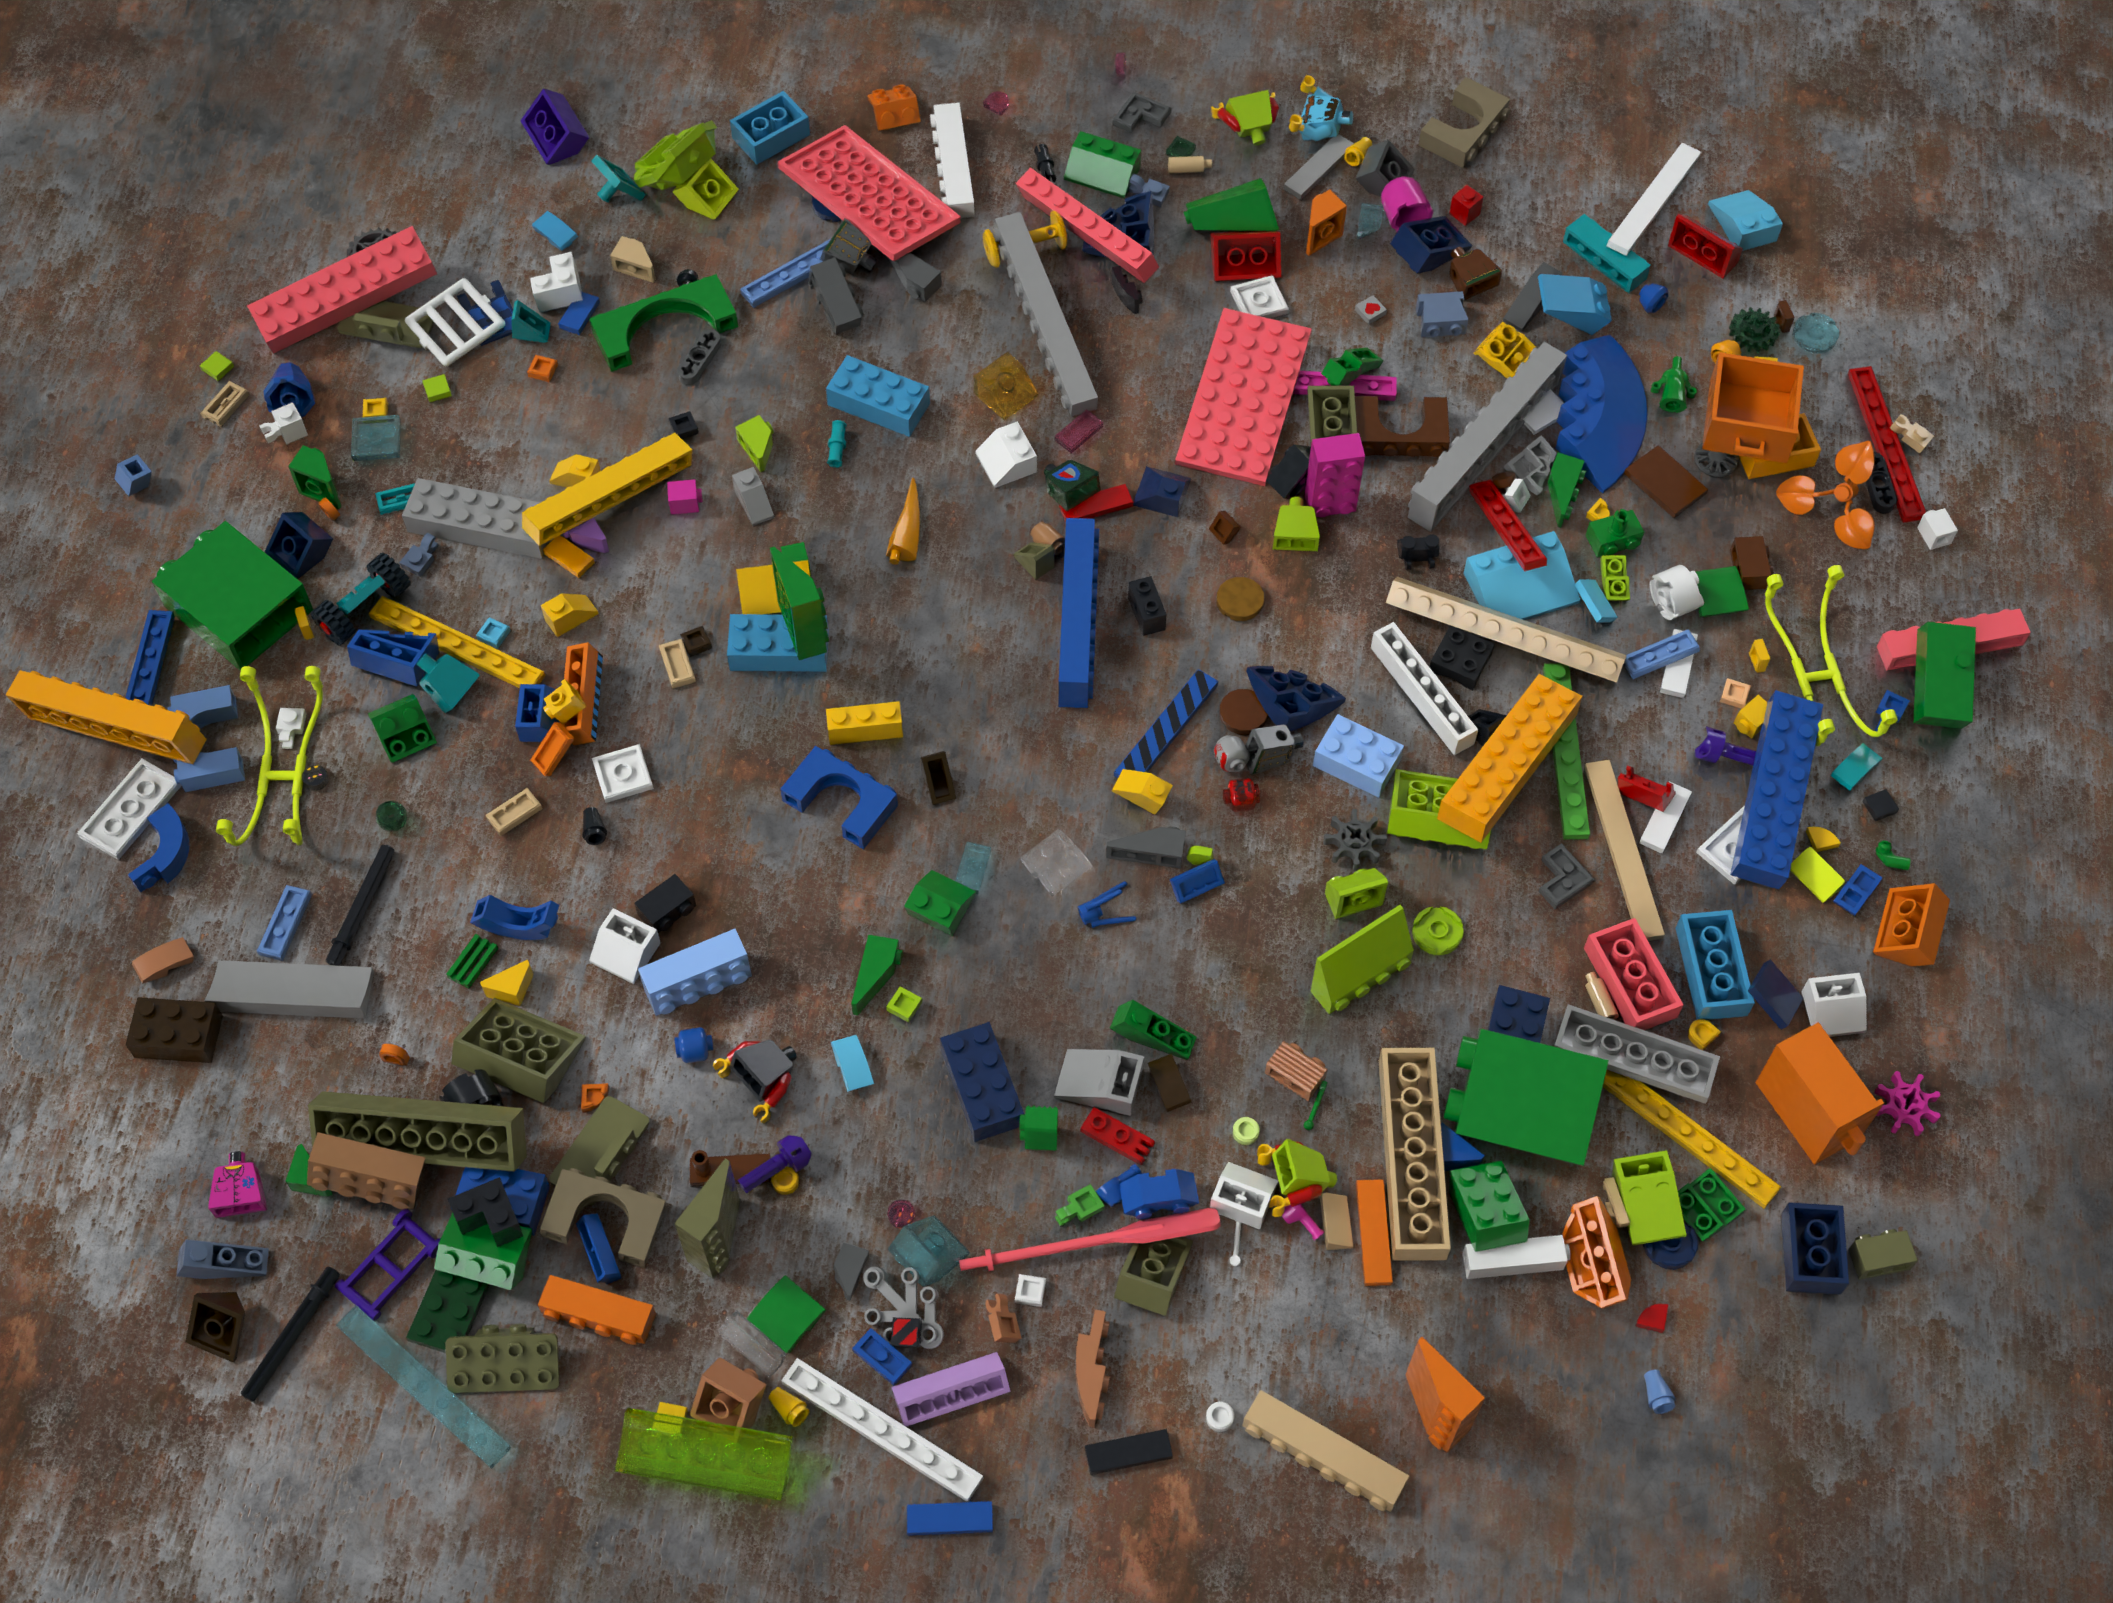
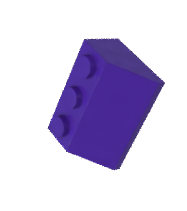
M542 89L520 120L547 165L578 154L590 138L564 95L548 89Z

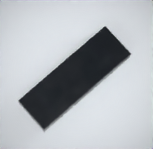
M1167 1429L1089 1444L1084 1447L1090 1475L1173 1459Z

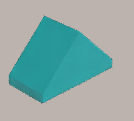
M519 300L515 301L511 319L512 338L542 343L548 342L551 322Z

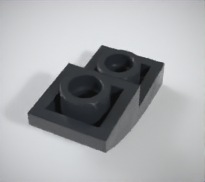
M1121 266L1112 267L1111 282L1117 296L1132 313L1138 314L1139 304H1142L1141 291L1136 289L1135 282L1128 283V277L1126 274L1123 275Z

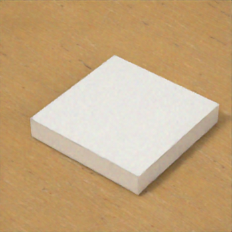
M1273 275L1231 286L1230 292L1240 312L1269 319L1288 314L1289 308Z
M1551 389L1547 392L1544 391L1539 402L1534 407L1531 405L1528 414L1523 419L1525 421L1524 425L1534 435L1557 422L1560 407L1564 402Z
M640 744L592 758L605 803L654 789Z

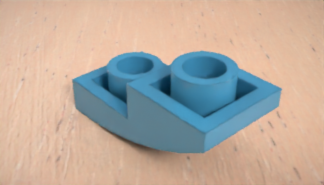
M546 211L532 224L536 232L546 237L551 245L561 251L569 247L578 237L568 225L549 211Z

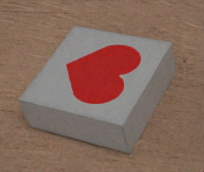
M1374 295L1355 305V311L1368 325L1387 313V309Z

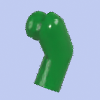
M1883 840L1878 843L1876 855L1885 866L1909 870L1910 858L1895 856L1891 851V843Z

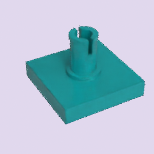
M597 154L591 162L608 179L606 184L597 193L603 201L608 203L617 190L640 201L645 197L646 193L638 187L622 167Z

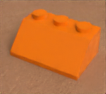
M1935 883L1890 888L1873 953L1911 967L1934 965L1950 899Z

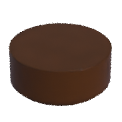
M1510 471L1498 473L1492 477V481L1497 488H1507L1516 479V474Z

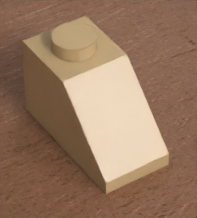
M621 236L610 255L613 270L654 283L653 265L643 243L633 238Z

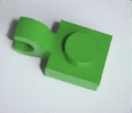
M1090 1184L1069 1195L1067 1198L1069 1205L1058 1209L1055 1219L1060 1227L1069 1223L1075 1216L1082 1222L1103 1211L1105 1206Z

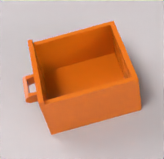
M1719 352L1710 379L1702 450L1787 463L1798 436L1804 366Z
M1819 1022L1778 1043L1755 1082L1814 1165L1844 1148L1850 1155H1856L1866 1140L1865 1131L1884 1104L1882 1099L1876 1101Z

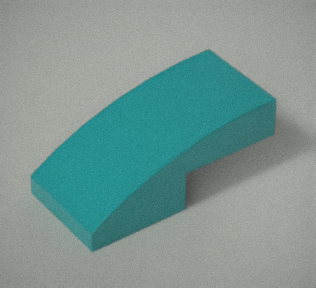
M1862 743L1830 776L1850 791L1862 782L1866 774L1878 766L1883 758Z

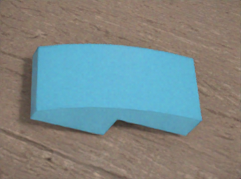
M857 1035L832 1041L831 1045L836 1063L841 1068L847 1092L874 1084Z

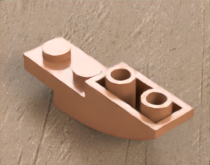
M1096 1309L1090 1336L1079 1334L1076 1348L1077 1391L1085 1419L1089 1427L1095 1428L1096 1419L1102 1420L1105 1403L1100 1402L1102 1392L1107 1393L1110 1376H1105L1106 1366H1102L1105 1348L1100 1347L1102 1337L1107 1338L1110 1322L1105 1321L1106 1311Z

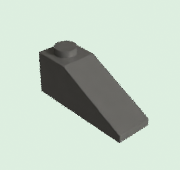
M908 253L894 262L888 258L907 292L913 298H919L926 302L942 286L941 271L913 254Z
M1543 262L1531 275L1504 316L1503 322L1522 332L1543 308L1538 276L1540 274L1562 275L1563 272Z
M1159 827L1108 841L1106 858L1181 869L1186 830H1180L1177 827Z

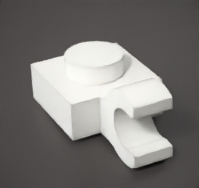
M280 708L276 730L280 734L279 742H283L282 749H293L295 734H303L307 715L304 708Z

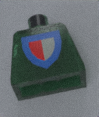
M1067 460L1059 466L1048 464L1044 470L1048 494L1066 511L1101 491L1099 472L1073 460Z

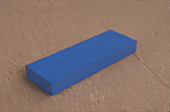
M992 1501L907 1505L908 1536L993 1532Z

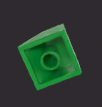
M303 445L288 465L299 494L319 502L323 498H327L339 510L341 508L340 499L324 453L317 448H309Z
M931 870L915 885L904 908L908 915L953 936L977 892Z

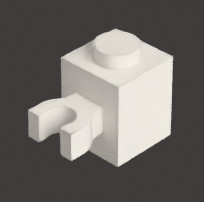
M293 402L271 411L275 422L259 425L268 443L275 441L280 435H282L286 444L308 436L302 418Z

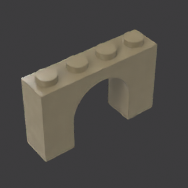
M1465 77L1454 90L1452 105L1474 116L1479 124L1470 129H1457L1432 117L1422 128L1418 145L1464 168L1468 161H1473L1477 150L1486 145L1490 134L1494 135L1496 133L1499 123L1508 118L1510 114V99Z
M571 1168L569 1171L562 1169L541 1224L540 1234L541 1237L567 1244L576 1218L586 1206L599 1201L611 1202L625 1212L629 1221L618 1252L619 1261L645 1268L666 1209V1200H663L662 1196L653 1192H647V1194L637 1192L636 1188L627 1184H622L621 1186L611 1184V1181L604 1177L596 1176L594 1179L585 1176V1173L578 1169Z

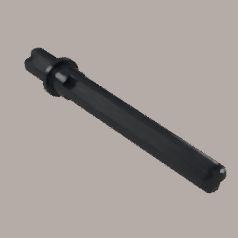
M390 845L380 846L337 937L332 939L333 945L326 957V963L329 965L340 966L346 952L351 950L353 937L395 853V850Z
M329 1266L326 1267L316 1283L310 1285L311 1290L242 1389L241 1395L245 1399L252 1402L256 1400L323 1300L329 1298V1291L340 1277L337 1270Z

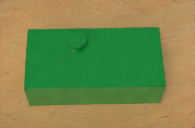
M1928 621L1917 629L1913 723L1962 729L1973 722L1976 627Z

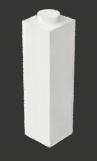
M1563 1235L1528 1238L1527 1242L1478 1252L1474 1251L1472 1244H1466L1462 1255L1467 1279L1564 1270L1567 1261L1570 1260V1249L1568 1244H1564Z

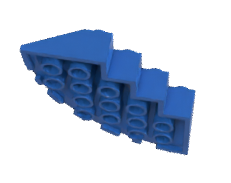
M1611 335L1580 342L1565 352L1567 359L1563 374L1566 377L1562 379L1558 397L1565 403L1561 405L1557 423L1563 430L1559 432L1555 449L1562 454L1584 460L1582 470L1586 471L1585 477L1602 493L1612 487L1622 477L1625 469L1633 463L1642 445L1647 424V400L1640 375L1631 358Z

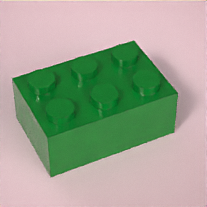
M1502 1161L1450 1171L1449 1194L1475 1252L1527 1242L1530 1220Z

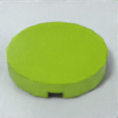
M1441 906L1440 908L1428 907L1419 912L1415 918L1412 935L1420 949L1429 954L1440 956L1449 954L1458 948L1462 942L1464 930L1462 920L1454 911Z

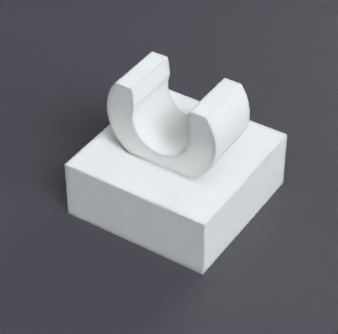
M1514 479L1511 486L1505 488L1506 494H1502V496L1514 512L1520 513L1531 495L1523 479Z

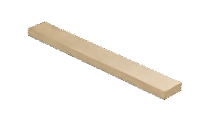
M1610 760L1586 763L1584 769L1630 917L1637 920L1648 941L1663 939L1665 935Z

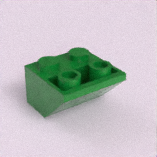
M414 694L368 713L391 763L437 743Z

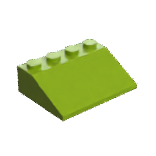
M1395 769L1387 834H1393L1397 837L1418 838L1422 841L1443 842L1447 845L1468 846L1472 849H1487L1491 830L1480 843L1437 819L1441 800L1458 780L1457 778Z
M1398 905L1317 958L1310 992L1328 1014L1336 1010L1338 1012L1342 1011L1350 1004L1352 999L1356 997L1362 998L1370 991L1372 986L1377 983L1379 985L1385 983L1392 973L1397 970L1401 972L1411 964L1414 950L1404 908Z

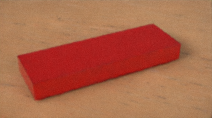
M1126 484L1059 502V508L1065 523L1066 518L1091 519L1133 507V500Z

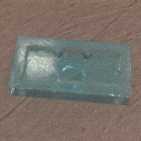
M967 842L955 881L975 890L976 894H979L991 854V847Z

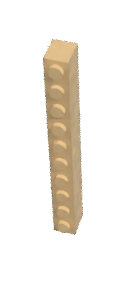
M1396 577L1393 580L1386 603L1616 683L1627 657L1625 654L1400 577Z

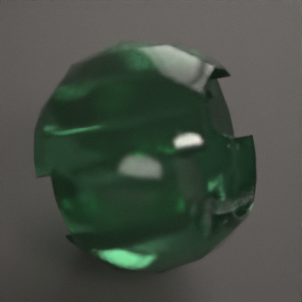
M394 800L385 801L376 810V823L385 831H398L404 827L407 821V810L400 802Z

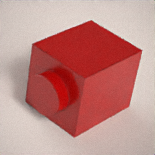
M1466 185L1452 196L1449 214L1467 226L1480 215L1484 196Z

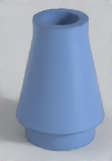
M1650 1370L1646 1372L1644 1378L1649 1407L1656 1414H1663L1673 1410L1676 1397L1661 1376L1660 1371Z

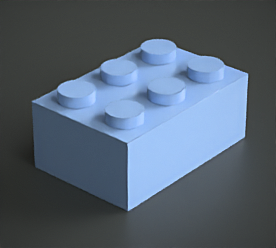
M1337 714L1315 751L1313 766L1379 798L1401 761L1404 745Z

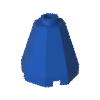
M291 362L280 364L264 389V399L267 402L269 412L293 402L299 415L305 417L315 404V397L310 382L300 367Z

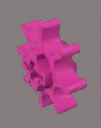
M1896 1071L1891 1077V1081L1895 1086L1894 1089L1886 1088L1883 1084H1879L1875 1089L1874 1093L1884 1097L1887 1101V1105H1883L1876 1116L1885 1113L1893 1116L1895 1124L1891 1128L1892 1133H1896L1902 1123H1907L1912 1126L1914 1135L1920 1136L1924 1130L1920 1119L1925 1118L1935 1124L1940 1118V1113L1934 1112L1928 1107L1929 1102L1937 1101L1940 1097V1092L1924 1093L1920 1089V1083L1924 1079L1922 1074H1918L1914 1084H1906L1901 1079L1900 1072ZM1907 1098H1909L1910 1101L1908 1103L1909 1105L1906 1110L1904 1107L1906 1105Z

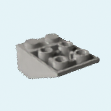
M1067 1049L1054 1098L1131 1116L1143 1072L1144 1056L1120 1050Z

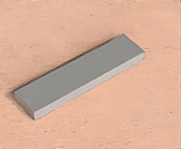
M1339 134L1336 137H1332L1284 183L1283 189L1301 200L1344 159L1346 148L1354 143Z

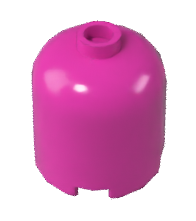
M1403 176L1390 181L1384 187L1381 194V202L1389 223L1396 232L1403 223L1432 218L1433 210L1417 180Z

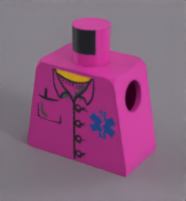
M235 1151L229 1153V1165L219 1166L214 1170L208 1206L215 1218L267 1210L259 1170L253 1162L245 1163L244 1152Z

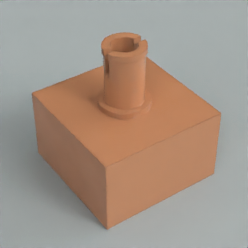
M719 1357L701 1376L690 1416L737 1443L754 1425L767 1384L758 1380V1374L753 1369L747 1368L743 1371Z

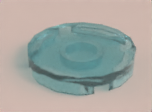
M1810 313V315L1799 317L1795 322L1792 334L1794 341L1802 349L1812 353H1825L1836 345L1840 332L1839 328L1837 330L1835 326L1836 323L1830 317L1820 313Z

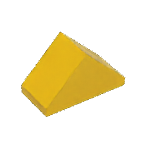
M525 960L481 981L480 984L487 998H496L506 1003L521 1006L534 974L529 961Z

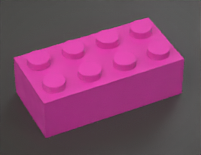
M1359 433L1312 439L1304 495L1307 506L1314 508L1316 517L1356 512L1365 461V453Z

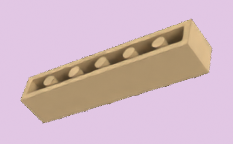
M1262 1390L1259 1391L1244 1417L1243 1427L1246 1428L1245 1430L1248 1434L1257 1439L1261 1437L1271 1442L1272 1448L1281 1453H1285V1451L1295 1456V1460L1305 1467H1314L1328 1481L1334 1482L1336 1480L1345 1485L1344 1488L1352 1495L1364 1496L1378 1510L1385 1511L1386 1509L1391 1512L1408 1481L1409 1475Z

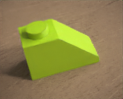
M758 415L735 428L737 441L758 470L763 472L765 471L773 446L772 434H774L771 424L768 421L765 422Z

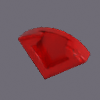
M1669 1304L1649 1306L1640 1314L1635 1326L1663 1333Z

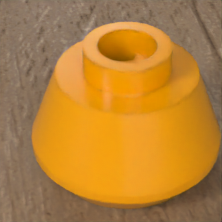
M1733 340L1715 343L1711 348V358L1714 363H1716L1719 352L1741 356L1740 346Z

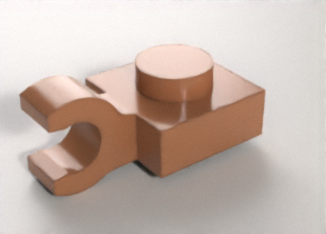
M996 1294V1300H986V1308L992 1313L988 1317L994 1341L1015 1343L1022 1339L1016 1314L1009 1312L1007 1296L1005 1294Z

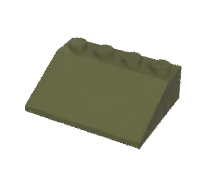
M493 998L454 1039L451 1064L476 1074L474 1070L483 1069L488 1073L493 1082L545 1103L558 1088L583 1045L586 1036Z
M726 1158L674 1223L687 1262L712 1279L717 1273H722L729 1263L740 1205V1198L731 1164Z

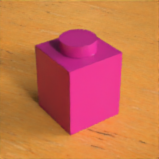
M695 479L667 482L671 515L699 512V503L703 502L702 489H697Z

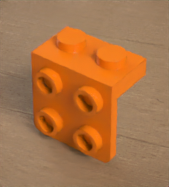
M896 85L892 90L887 91L877 89L872 91V94L867 95L869 102L874 107L877 129L879 131L921 122L917 97L906 85Z

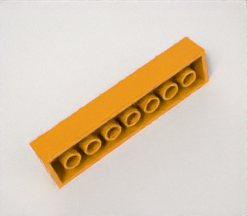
M19 670L6 693V696L31 720L189 764H194L207 740L200 732V728L189 720L190 716L180 710L175 712L168 711L161 705L155 704L150 706L139 699L128 700L120 694H106L95 687L91 690L77 682L69 684L55 676L51 678L44 677L36 671L29 673Z
M1538 674L1441 800L1437 819L1481 843L1577 716L1582 695Z

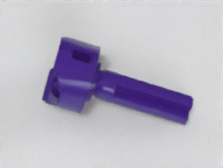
M1706 726L1707 737L1695 749L1696 758L1716 763L1720 756L1753 766L1756 751L1725 742L1726 733L1724 731Z
M787 1135L778 1141L777 1146L780 1154L773 1156L738 1179L740 1187L745 1193H748L787 1166L793 1168L796 1173L806 1167L812 1153L804 1140L798 1136ZM795 1150L796 1154L792 1156L791 1152Z

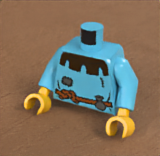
M1306 75L1300 85V89L1304 93L1311 92L1312 95L1307 97L1302 116L1297 114L1291 116L1289 130L1291 132L1300 130L1303 140L1319 141L1324 138L1336 137L1341 124L1353 123V112L1343 111L1339 98H1334L1327 94L1320 87H1314V78Z

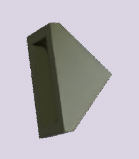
M1030 542L1013 554L1015 559L1035 580L1054 568L1053 545Z

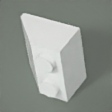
M1018 421L996 429L976 450V455L994 488L1037 473V455Z

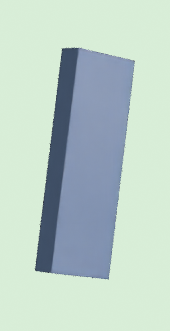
M1688 629L1628 654L1624 666L1631 678L1635 679L1700 652V646Z
M286 885L257 949L259 955L283 961L312 896L309 890Z

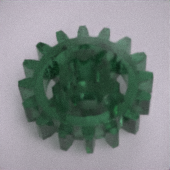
M1749 307L1748 312L1741 309L1740 313H1735L1733 320H1731L1729 336H1734L1733 341L1740 343V349L1744 346L1747 347V352L1755 349L1759 353L1761 348L1767 351L1769 346L1775 345L1780 331H1778L1780 324L1775 323L1776 317H1768L1769 311L1764 314L1761 313V308L1754 311L1752 307Z

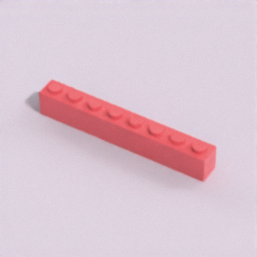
M1029 168L1016 182L1018 189L1026 200L1049 216L1051 211L1058 212L1068 230L1141 282L1145 283L1159 268L1158 263L1149 250L1032 168Z

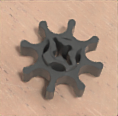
M1352 809L1351 821L1348 823L1341 822L1337 816L1332 817L1330 825L1338 833L1334 835L1325 834L1323 844H1334L1339 848V850L1333 853V863H1337L1341 857L1347 856L1353 860V870L1357 871L1360 864L1359 858L1369 857L1373 863H1378L1380 854L1374 851L1372 846H1385L1387 835H1375L1371 831L1377 826L1378 818L1376 816L1370 822L1362 823L1357 819V809Z

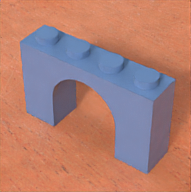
M230 685L170 697L171 707H168V711L175 712L180 710L190 716L189 720L200 729L211 723L238 718L236 697ZM237 747L208 753L200 752L194 764L173 759L177 763V769H174L175 781L177 784L182 785L185 792L245 780L243 759Z

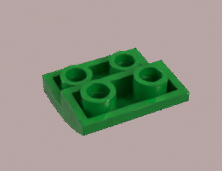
M1736 566L1696 571L1699 578L1697 586L1704 600V605L1698 608L1700 618L1749 610L1743 583Z
M1711 1167L1693 1182L1687 1183L1678 1190L1683 1219L1689 1226H1692L1703 1242L1747 1211Z
M784 1275L762 1298L746 1319L784 1352L791 1353L807 1331L812 1330L827 1309L787 1275Z

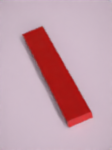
M1490 479L1469 485L1470 494L1522 569L1528 571L1547 566V558L1493 481Z

